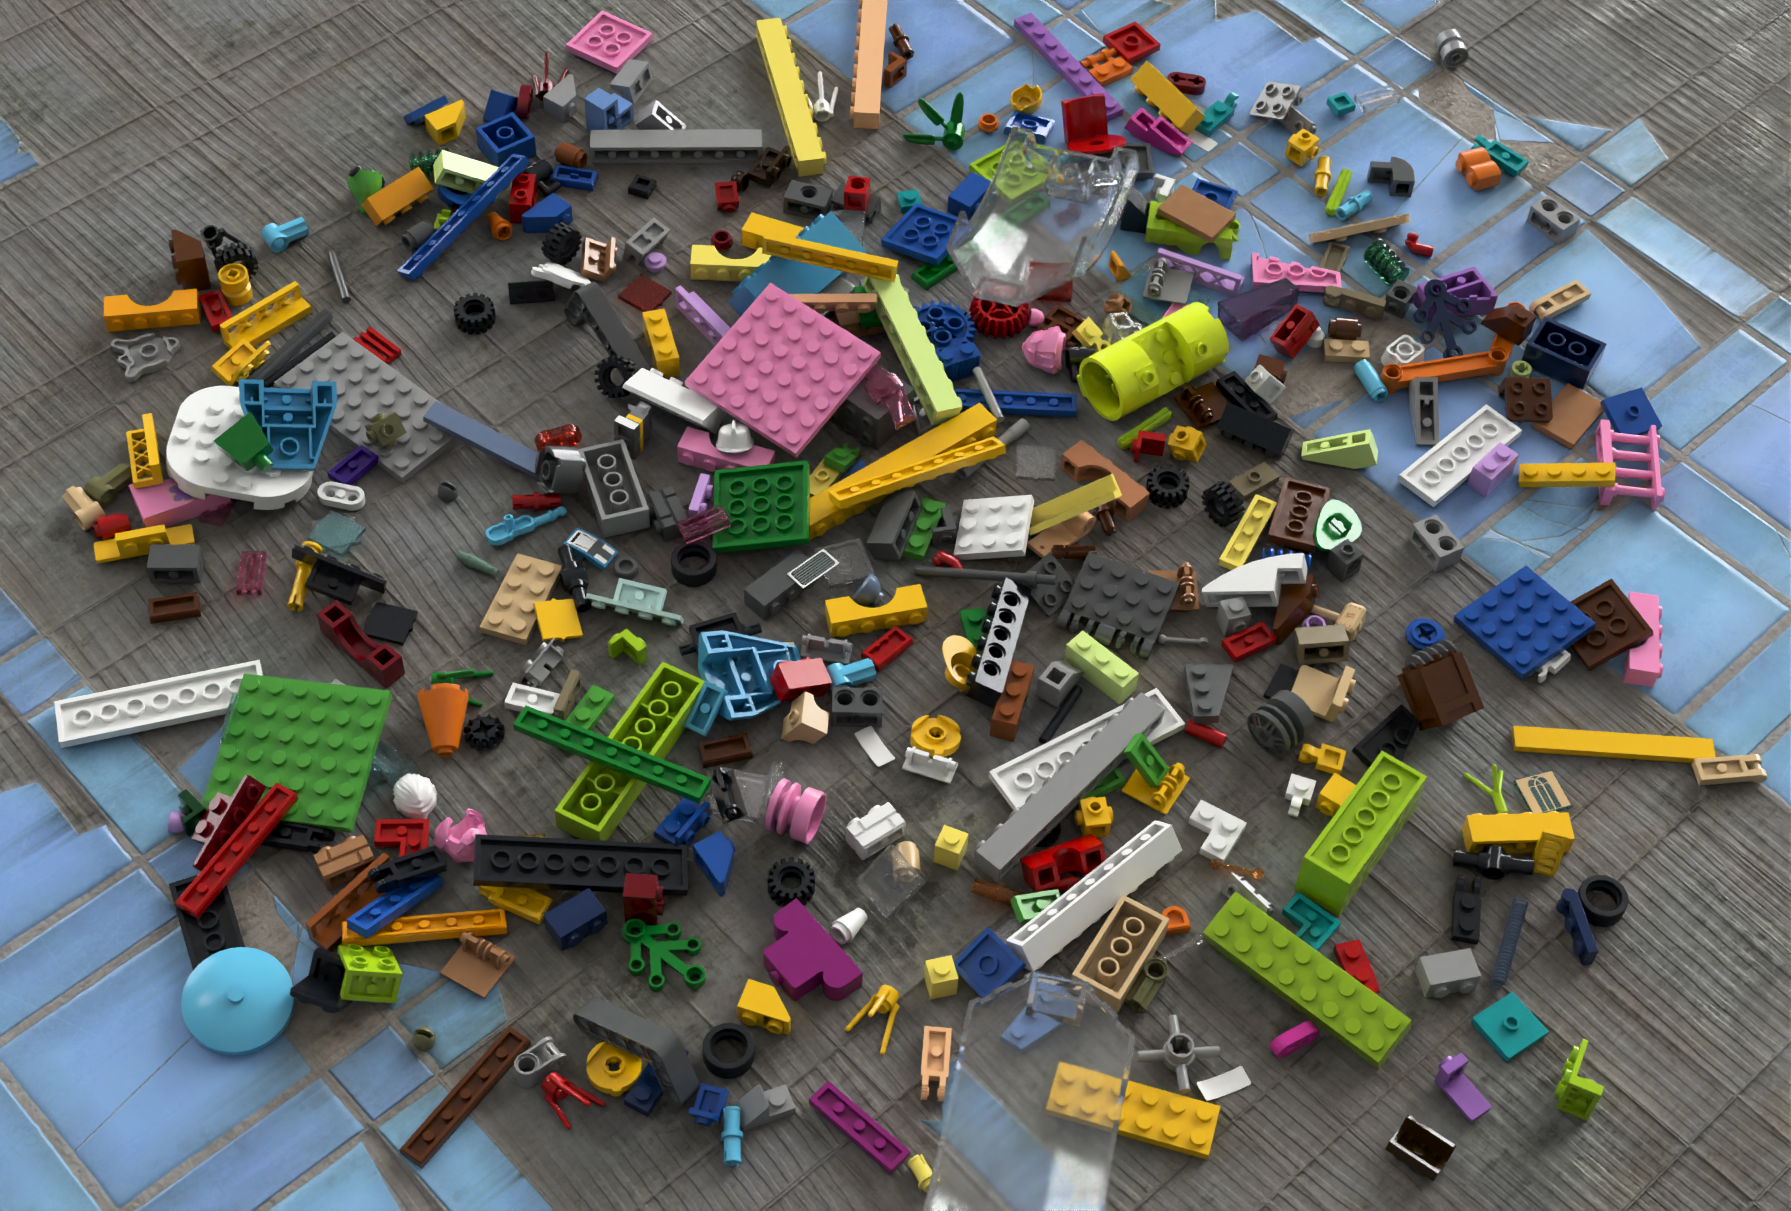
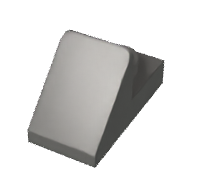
M760 1084L756 1085L733 1105L741 1108L740 1125L743 1131L796 1112L786 1084L764 1092Z

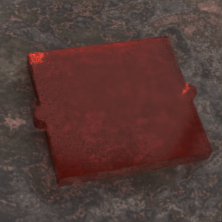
M640 274L632 283L627 284V287L618 295V298L642 312H647L662 306L663 302L672 294V291Z

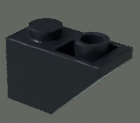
M1127 184L1126 192H1121L1119 205L1123 206V208H1119L1117 221H1121L1120 230L1146 234L1150 202L1131 184Z

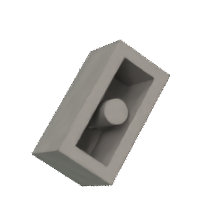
M1470 948L1420 957L1415 968V973L1425 998H1442L1456 992L1469 993L1476 989L1481 978Z

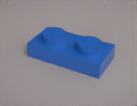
M444 95L408 113L403 118L406 124L413 121L415 125L425 120L424 115L443 108L442 106L449 102Z

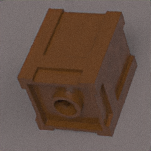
M1454 650L1446 651L1448 656L1440 657L1439 653L1432 655L1434 660L1425 664H1416V668L1409 670L1408 666L1401 668L1403 673L1397 675L1412 714L1420 721L1418 724L1419 731L1447 725L1484 708L1462 652L1454 653Z

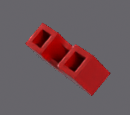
M1087 834L1020 858L1025 883L1034 891L1040 892L1061 884L1059 875L1065 872L1078 871L1083 875L1089 874L1106 860L1103 843L1093 835Z

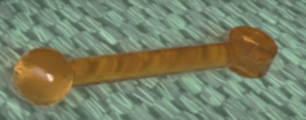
M1217 859L1210 861L1212 869L1223 868L1251 874L1255 879H1261L1264 874L1261 868L1252 870L1219 863Z

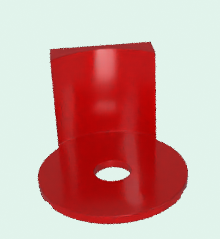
M1099 93L1061 101L1064 139L1069 152L1086 155L1101 154L1121 149L1127 144L1126 138L1108 134L1106 103L1103 94Z

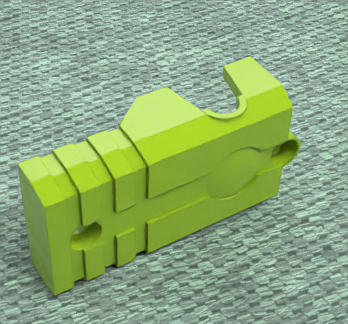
M1151 201L1145 242L1177 245L1186 254L1198 255L1202 246L1208 243V241L1157 214L1158 207L1163 202ZM1236 217L1212 242L1218 247L1220 259L1230 260L1233 241L1239 242L1237 235L1241 224Z

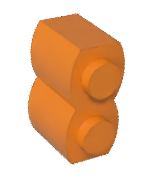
M1479 147L1459 152L1456 168L1466 178L1467 184L1473 190L1478 191L1499 185L1501 171L1497 164L1491 160L1486 149Z

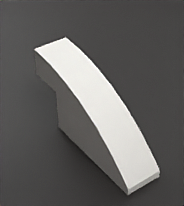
M1304 553L1264 558L1237 567L1221 575L1202 588L1206 607H1219L1221 600L1243 596L1248 607L1278 606L1281 584L1306 583L1308 568Z

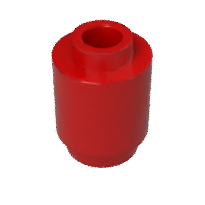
M120 513L97 518V524H93L96 539L101 538L102 541L114 539L116 533L131 531L127 514L120 515Z

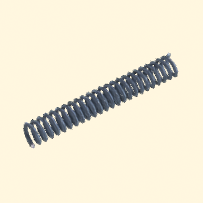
M1517 896L1514 897L1512 902L1513 904L1509 912L1510 914L1490 980L1491 985L1497 989L1503 988L1494 985L1493 982L1500 986L1506 985L1517 946L1516 943H1518L1522 929L1521 926L1527 912L1528 902L1523 899H1517Z

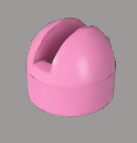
M1030 308L1027 325L1037 327L1039 324L1042 325L1045 318L1043 312Z

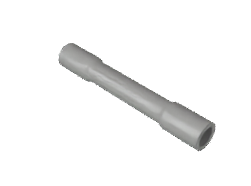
M1021 418L997 439L1007 446L1030 429V425L1025 419ZM987 460L978 462L975 466L958 469L957 474L962 479H966Z

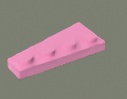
M1251 253L1253 289L1324 293L1328 285L1342 288L1340 272L1312 266L1310 269L1304 268L1297 262L1292 261L1291 264L1278 262L1279 258L1270 256L1269 259L1260 258L1258 253Z

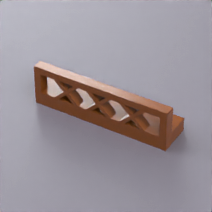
M382 853L305 923L310 940L317 946L332 952L342 943V922H347L349 917L384 894L376 892L374 884L378 880L371 881L367 874L372 868L387 863L390 860L387 854Z

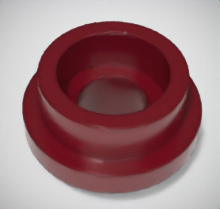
M720 230L712 236L711 245L715 246L716 250L719 251L728 250L733 245V239L727 231Z

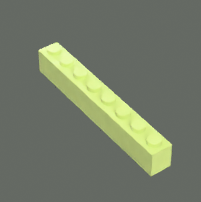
M896 274L895 282L865 276L863 286L867 293L877 294V304L875 306L877 315L931 425L943 424L959 415L962 410V401L957 397L953 389V383L948 379L944 371V365L939 361L935 353V347L930 343L926 329L921 325L917 311L912 307L909 295L901 285L899 275Z

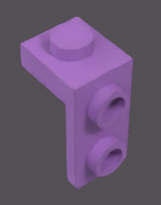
M1462 1053L1454 1058L1448 1056L1438 1065L1440 1069L1434 1082L1468 1121L1473 1122L1490 1111L1491 1105L1463 1074L1469 1060Z

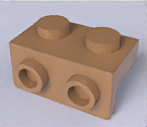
M587 237L582 242L580 275L603 283L606 282L609 276H613L616 270V263H614V258L617 254V247H615L616 238L611 237L607 244Z

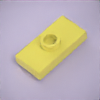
M824 458L810 475V498L834 485L843 474L824 465Z

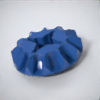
M1421 618L1409 623L1405 637L1408 638V645H1414L1415 649L1418 650L1430 647L1432 644L1445 639V633L1443 628L1435 621ZM1421 633L1424 636L1430 635L1429 639L1427 640L1425 637L1421 638Z

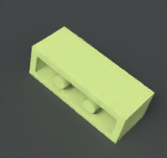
M444 150L440 152L433 165L436 184L473 194L499 168Z
M1081 631L1066 644L1064 661L1084 671L1082 676L1119 705L1136 691L1139 673L1087 633Z

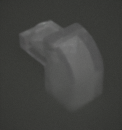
M1127 312L1107 314L1102 325L1103 335L1110 345L1143 329L1140 323H1133Z

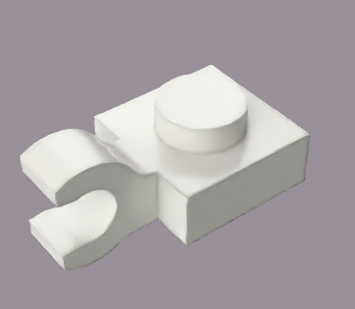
M1291 774L1284 799L1291 801L1288 815L1297 818L1301 804L1309 806L1316 780Z

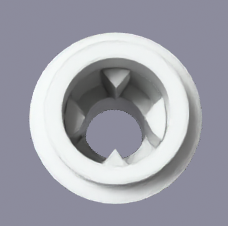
M856 908L833 921L832 927L829 930L831 937L839 944L850 943L865 921H867V914L861 908Z

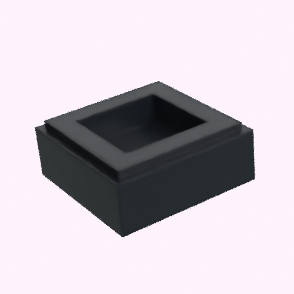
M637 174L628 187V194L648 200L657 186V181Z

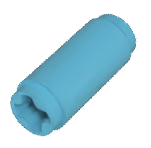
M1367 360L1357 362L1354 366L1355 374L1371 399L1375 402L1385 400L1389 393L1371 363Z

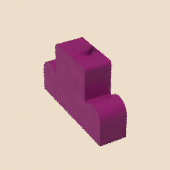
M797 898L775 913L773 932L777 941L764 949L763 966L769 972L771 981L776 986H781L792 1000L797 1001L822 984L825 997L833 1001H840L862 986L863 972Z

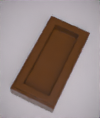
M198 592L148 599L151 624L201 616Z
M747 733L697 743L703 768L753 758Z

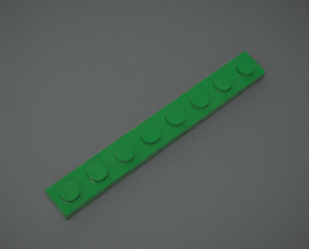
M526 705L513 724L514 731L700 804L711 785V778Z

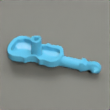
M560 506L553 511L548 510V513L536 518L523 515L514 519L511 514L505 515V523L500 522L498 525L491 526L486 530L487 540L490 545H503L513 540L516 536L531 532L536 527L555 521L558 516H565L567 509Z

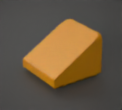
M1114 250L1111 251L1108 267L1115 279L1122 281L1131 278L1132 276L1123 261Z

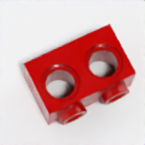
M520 174L513 179L509 200L511 223H522L521 215L536 205V174Z

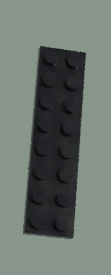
M475 834L473 886L584 891L590 888L591 891L623 893L626 873L658 875L659 886H663V895L687 896L688 893L687 845Z

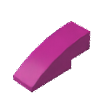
M1142 107L1129 119L1124 127L1143 142L1150 143L1151 146L1178 156H1181L1193 143L1161 115L1155 119Z

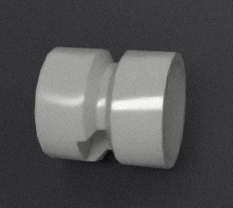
M1448 29L1437 36L1435 44L1446 67L1457 68L1466 63L1469 58V52L1458 30Z

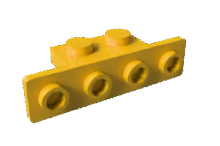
M165 524L116 533L114 539L94 542L96 562L100 564L149 554L151 544L195 545L193 527L191 524L165 528Z

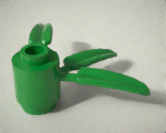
M961 92L957 93L953 102L950 121L947 124L933 107L924 99L919 98L918 104L930 121L936 126L941 124L944 127L943 137L905 133L903 138L909 142L924 145H934L935 141H942L947 149H960L963 146L965 127L962 123L963 94Z

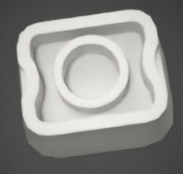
M1402 335L1386 348L1381 357V363L1384 366L1387 364H1397L1400 366L1424 362L1425 347L1415 342L1411 336Z

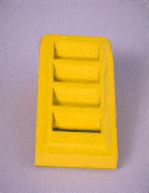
M1543 828L1531 855V859H1534L1533 872L1550 877L1555 876L1570 834Z

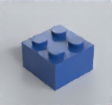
M513 112L476 128L478 148L494 166L500 167L512 154L523 155L527 159L537 156L534 135Z

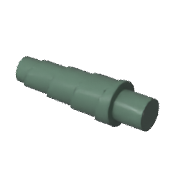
M459 551L456 559L463 562L464 566L466 565L494 577H497L499 574V570L471 553L467 554Z

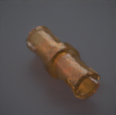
M978 877L975 878L971 890L972 894L993 899L994 903L1002 902L1011 905L1010 900L1014 896L1026 894L1025 892L1022 893L1004 887L1003 883L999 882L997 885Z

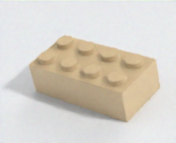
M1122 894L1072 973L1069 990L1117 1015L1125 1003L1126 997L1144 970L1145 963L1153 957L1166 936L1170 919Z

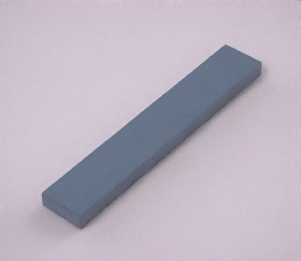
M437 401L423 416V421L540 481L539 475H535V462L538 452Z

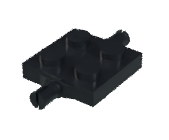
M736 612L689 625V632L693 643L679 646L681 656L694 652L698 655L700 632L723 630L752 636L762 633L761 626L757 623L745 627L739 621Z

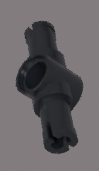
M562 545L558 548V554L562 563L559 574L564 592L568 591L569 595L573 597L577 612H586L591 607L589 600L586 599V590L589 582L584 565L580 566L579 562L575 560L571 545Z
M1490 845L1484 847L1482 851L1478 850V853L1455 850L1453 866L1476 868V871H1481L1483 877L1497 880L1503 878L1505 874L1508 875L1509 872L1533 875L1534 859L1511 857V854H1506L1504 848Z

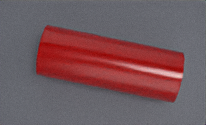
M1192 719L1188 721L1184 731L1219 748L1223 747L1227 738V734L1202 723H1193Z

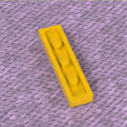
M1616 463L1520 464L1519 488L1615 486Z

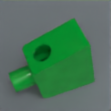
M251 412L214 440L217 447L246 471L256 466L262 473H266L274 465L267 457L273 452V448Z

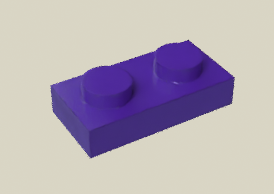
M360 445L328 472V477L333 482L353 485L378 464L379 456L363 445Z

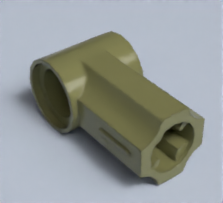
M119 464L102 478L96 476L88 480L85 484L84 492L91 499L97 501L100 506L107 507L114 502L117 493L133 481L132 471L127 464Z
M1152 958L1145 963L1144 970L1125 999V1003L1128 1004L1130 1009L1137 1013H1146L1159 990L1164 987L1168 974V966L1165 961L1159 958ZM1157 972L1160 977H1153L1149 973Z

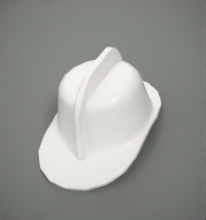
M735 420L731 424L720 428L718 440L716 441V448L726 453L748 451L754 445V439L751 438L748 427L744 424L736 423Z

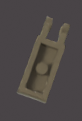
M1326 286L1322 301L1326 306L1330 308L1340 307L1349 312H1356L1369 318L1382 320L1386 305L1385 299L1345 287Z

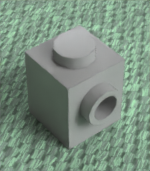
M1243 596L1219 602L1216 620L1224 637L1232 636L1249 627L1251 613Z

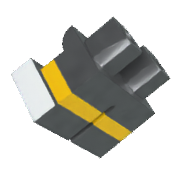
M642 401L636 407L629 404L628 415L625 418L619 415L614 420L615 441L624 439L630 458L634 460L650 442V431L652 429V422L649 419V415L652 413V406Z

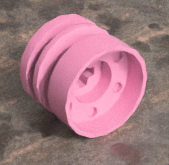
M783 778L776 786L769 800L764 822L765 829L771 832L777 829L778 834L784 835L790 827V838L809 844L814 838L822 820L826 805V793L808 787L801 796V785L796 782L792 785L790 780Z

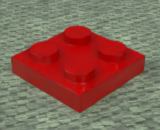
M1136 21L1103 36V43L1109 49L1115 48L1117 56L1123 57L1129 64L1160 50L1161 44Z

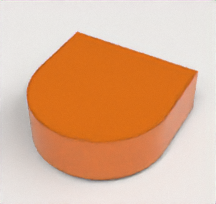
M1170 906L1163 911L1162 915L1170 919L1166 935L1190 932L1191 925L1188 915L1182 908Z

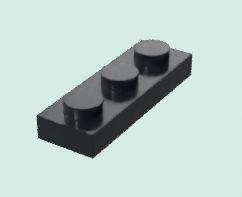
M1235 371L1217 379L1216 387L1234 405L1271 421L1277 420L1278 413L1256 394Z

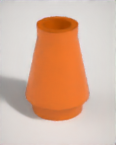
M497 212L489 213L487 221L493 237L501 241L509 239L513 232L512 224Z

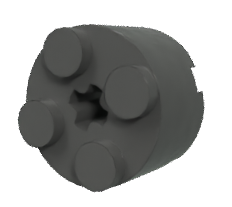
M545 446V450H540L535 462V475L540 477V482H536L539 490L544 494L579 493L581 491L582 472L586 469V460L584 457H580L577 449L574 447Z

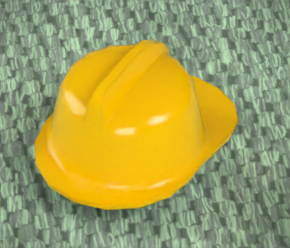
M953 635L947 637L942 645V653L946 663L945 677L949 684L958 688L960 692H965L968 688L965 681L969 672L973 671V667L970 664L977 651L968 639Z

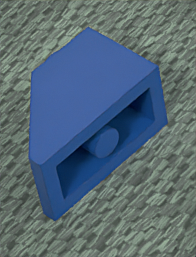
M554 193L521 215L523 231L525 233H549L550 228L553 229L555 224L559 225L560 222H565L569 225L573 221L572 205Z
M718 831L693 844V858L721 897L726 892L734 865V852L736 850L731 839L725 838L721 831Z

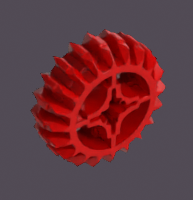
M994 286L993 289L986 287L984 292L979 291L977 296H974L969 308L972 321L975 322V328L978 329V332H985L986 337L993 335L994 339L997 336L1005 339L1007 335L1013 338L1015 333L1020 334L1022 329H1025L1030 315L1026 297H1021L1020 292L1014 293L1013 288L1007 290L1004 286L1002 288Z

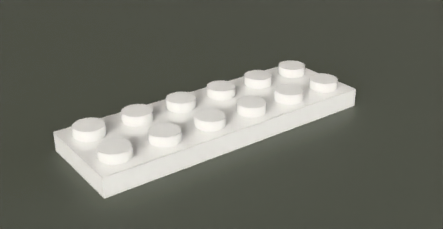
M1486 404L1399 474L1397 481L1432 507H1435L1469 479L1473 466L1498 443L1501 442L1505 446H1509L1520 437L1522 429Z

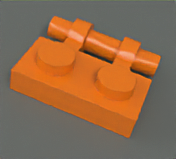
M1115 48L1104 49L1098 55H1090L1080 62L1085 69H1089L1088 72L1102 87L1127 77L1133 72V67L1123 57L1113 58L1117 55Z

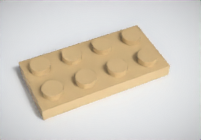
M517 553L479 627L480 633L527 645L538 623L533 604L534 602L549 601L560 579L559 571H561L562 565Z

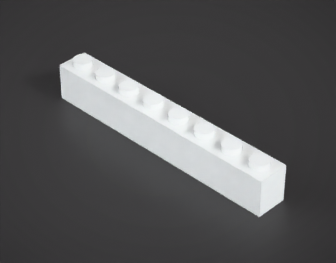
M1156 820L1153 821L1010 936L1006 942L1009 948L1026 964L1024 968L1034 972L1043 967L1047 960L1060 953L1068 943L1081 936L1085 929L1098 922L1101 916L1111 908H1114L1122 894L1127 896L1136 891L1138 886L1145 880L1153 877L1156 871L1171 862L1182 851L1172 825Z

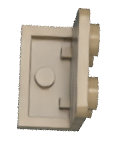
M1302 665L1291 692H1294L1304 700L1313 715L1333 723L1338 713H1344L1349 699L1345 698L1346 693L1351 694L1356 680L1352 679L1355 669L1345 666L1338 679L1307 665Z

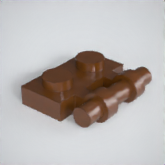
M1057 304L1045 316L1044 323L1048 326L1045 327L1039 324L1036 331L1048 330L1051 327L1059 326L1061 331L1066 334V348L1078 347V344L1072 342L1074 339L1079 342L1072 332L1085 319Z

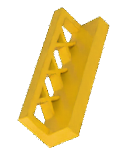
M294 281L220 324L223 342L231 349L244 338L254 347L312 313V308L302 298L299 284ZM293 292L294 296L285 300L288 294ZM275 303L272 309L266 311L269 305ZM256 314L253 320L247 322L250 316ZM237 325L234 331L228 332V329Z
M152 413L142 415L144 429L126 432L134 489L164 484ZM137 438H143L141 441L134 440ZM141 449L146 450L142 454L137 453ZM142 462L148 463L144 467L140 466ZM144 475L151 476V477H148V478L140 479V478L143 477Z

